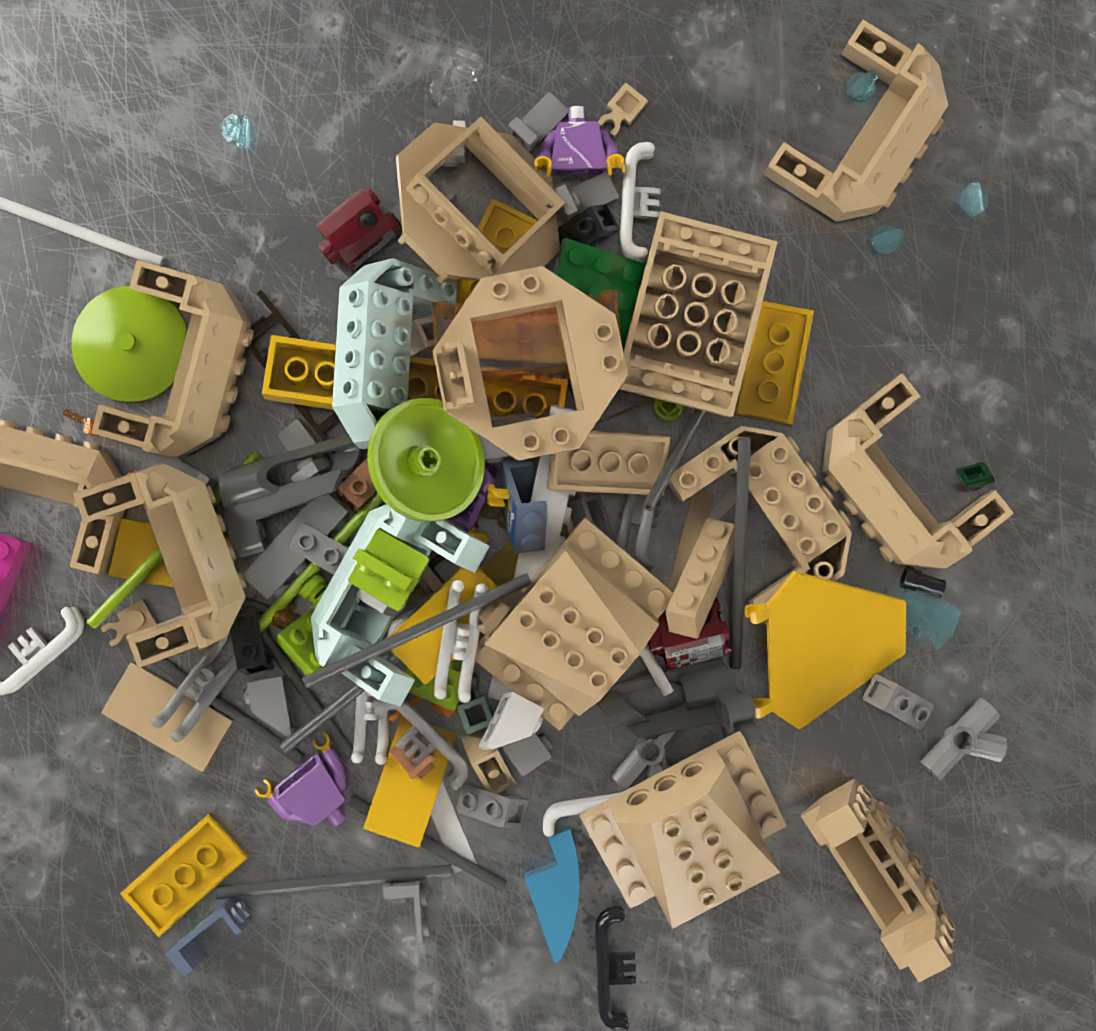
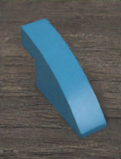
M570 825L555 830L554 835L548 837L556 862L524 873V879L554 963L559 962L565 952L573 931L579 901V864L576 844Z

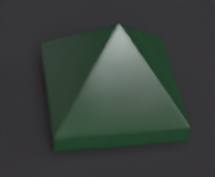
M984 462L956 469V474L966 490L977 491L995 482V478Z

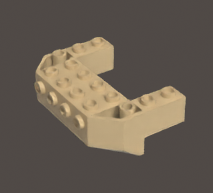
M864 19L855 30L841 55L890 86L840 164L832 173L783 142L763 174L836 222L876 214L883 206L886 208L890 206L897 195L894 192L895 187L899 182L904 184L913 170L909 167L914 158L919 160L928 147V144L925 143L930 133L932 135L937 133L944 122L940 117L948 107L940 66L928 51L919 43L914 50H911Z
M137 260L129 289L181 303L179 310L190 312L192 316L165 415L148 416L110 404H99L91 433L142 447L143 451L174 458L185 457L221 437L222 432L227 431L230 423V415H227L230 403L234 404L238 393V387L235 386L237 376H241L245 368L246 359L242 358L245 346L249 347L253 338V330L250 329L252 323L231 286Z
M902 373L827 430L822 473L826 478L823 481L833 493L838 492L844 499L842 505L851 516L856 514L863 523L860 525V528L869 539L875 538L881 546L878 550L887 562L893 561L894 564L931 569H946L972 552V546L1014 513L998 492L993 490L985 492L949 522L938 523L874 443L883 436L879 431L881 427L921 397Z
M0 419V486L77 507L73 493L122 477L111 455L101 452V445L84 441L83 447L72 444L74 438L56 434L55 439L44 437V430L27 426L25 432L16 429L17 423ZM125 510L85 524L82 520L69 567L99 575L108 574L120 521Z
M741 425L675 470L668 485L682 503L724 473L728 472L730 476L737 473L738 438H751L749 492L796 559L790 562L794 568L791 572L748 600L750 604H767L793 571L831 581H836L845 574L852 535L848 526L851 523L842 510L837 512L831 503L834 498L824 485L820 487L814 479L817 474L808 461L803 463L797 454L800 449L792 437L786 438L783 433Z
M160 463L73 493L84 524L140 504L144 505L183 615L126 636L137 668L194 647L202 649L228 635L244 602L245 594L243 588L246 587L241 571L236 572L232 560H235L236 556L231 543H226L222 532L226 531L221 515H216L212 504L216 503L210 486L206 487L204 482L171 466Z
M854 778L819 798L801 814L802 819L820 847L824 844L827 845L882 930L880 940L898 968L902 970L908 966L917 981L921 982L952 966L953 941L955 940L953 936V930H955L954 923L944 911L937 895L939 894V889L931 877H925L921 870L923 865L915 852H909L905 846L906 838L899 827L894 828L888 819L890 814L883 802H877L867 788Z

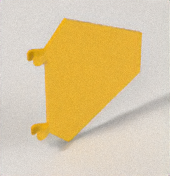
M793 571L767 604H749L745 607V616L747 618L750 617L751 623L759 624L767 619L769 698L752 699L755 707V718H763L770 712H773L800 730L873 678L875 673H880L906 654V601L904 599Z

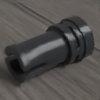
M907 565L901 574L899 587L911 591L918 590L941 598L946 589V580L923 574L922 571Z

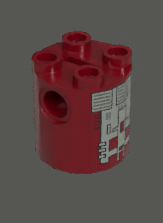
M360 188L315 224L325 238L317 246L332 265L341 258L352 272L398 235L396 229L400 226L389 211L384 215L378 205L381 201L370 188L366 191ZM372 214L376 219V225L372 228L364 227L360 222L362 215Z
M715 597L698 639L669 632L666 610L659 616V626L648 641V644L654 656L659 655L664 658L668 670L731 654L728 641L730 639L726 622L721 620L720 614L722 612L718 598Z

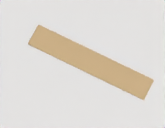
M700 490L692 495L668 584L672 591H675L705 521L710 516L715 497L713 493Z

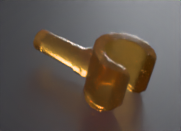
M69 409L64 410V416L84 424L82 433L100 436L91 433L95 419L81 416Z
M297 596L285 607L284 611L277 610L272 618L273 627L284 630L287 625L295 621L292 609Z

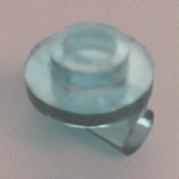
M871 70L867 73L858 72L853 74L846 84L848 96L856 102L869 100L876 89V74Z
M232 113L223 120L221 133L226 142L233 143L236 146H245L247 116Z
M980 182L970 183L959 195V206L965 213L977 215L984 212L988 206L989 198L987 192L981 187Z
M882 225L876 228L871 235L873 249L884 255L893 253L899 247L901 239L904 238L902 229H896L890 225Z

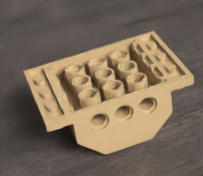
M660 211L623 350L628 376L619 389L732 418L778 241Z
M586 517L582 519L531 579L532 585L521 590L523 593L511 606V609L491 634H483L478 640L475 661L512 692L544 708L541 716L559 731L575 713L580 716L599 702L638 658L659 626L658 618L666 610L674 591Z
M740 731L579 815L629 908L631 909L656 896L672 929L780 873L763 839L787 827Z

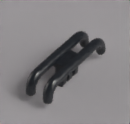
M621 906L608 907L602 911L596 920L595 926L599 1014L605 1026L613 1031H627L629 1029V1022L626 1014L615 1013L611 1009L610 985L636 983V976H624V972L636 971V964H624V960L635 959V952H609L608 928L613 923L622 922L625 919L624 909Z

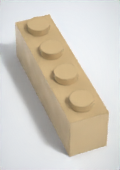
M710 518L706 519L666 608L669 632L698 639L734 555L735 524Z

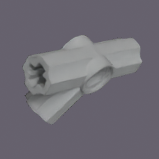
M979 698L955 725L946 728L943 738L920 763L931 775L940 781L965 754L1001 763L1007 752V738L986 732L999 719L998 711L984 699ZM963 732L965 741L958 747L955 738L958 733Z
M685 730L641 738L637 741L635 749L611 777L627 790L641 783L644 778L648 779L669 768L665 753ZM648 744H655L657 748L655 756L650 759L644 758V747Z

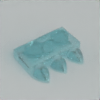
M904 590L901 599L906 601V631L913 624L912 631L916 643L924 640L932 631L931 641L934 649L937 650L943 647L949 638L953 637L962 610L909 590Z

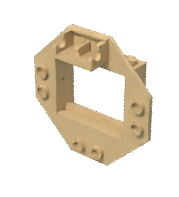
M482 117L476 120L469 128L434 122L396 156L402 235L398 242L401 245L407 243L439 275L437 281L440 284L448 278L480 281L484 277L539 266L544 267L559 252L560 242L556 212L566 202L554 191L552 176L547 177V171L538 170L537 173L534 171L535 158L511 134L496 132ZM464 145L538 219L504 254L427 179Z
M543 266L481 278L432 350L445 413L517 461L579 449L628 376L616 314ZM556 307L577 411L492 428L472 323Z

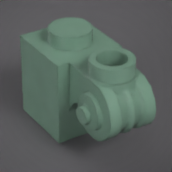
M475 672L472 675L470 700L467 703L462 702L456 706L466 734L488 727L494 715L486 694H480L478 683L481 681Z

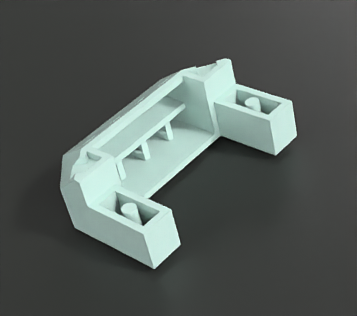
M392 258L364 265L340 287L332 407L353 443L358 448L368 449L371 434L380 418L391 408L408 401L413 308L429 314L456 309L457 280L448 278L440 284L437 281L439 277L437 273Z
M387 504L369 511L311 615L315 656L318 662L323 667H326L382 641L394 619L393 616L382 614L355 597L359 588L348 582V578L357 564L352 559L358 548L365 549L377 529L387 532L427 557L433 550L454 564L474 573L490 546L446 519L437 522L414 521L398 514ZM380 655L342 672L344 676L376 699L397 706L402 705L415 679Z

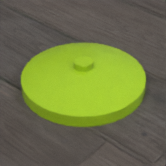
M120 286L99 294L82 310L72 333V355L81 377L99 394L124 403L146 402L165 394L173 387L188 325L182 313L170 300L129 289L130 286Z
M416 398L398 404L380 418L371 434L367 456L372 482L383 501L398 514L414 521L437 522L459 514L476 497L483 481L485 468L484 452L480 438L477 433L445 413L442 401L432 398Z

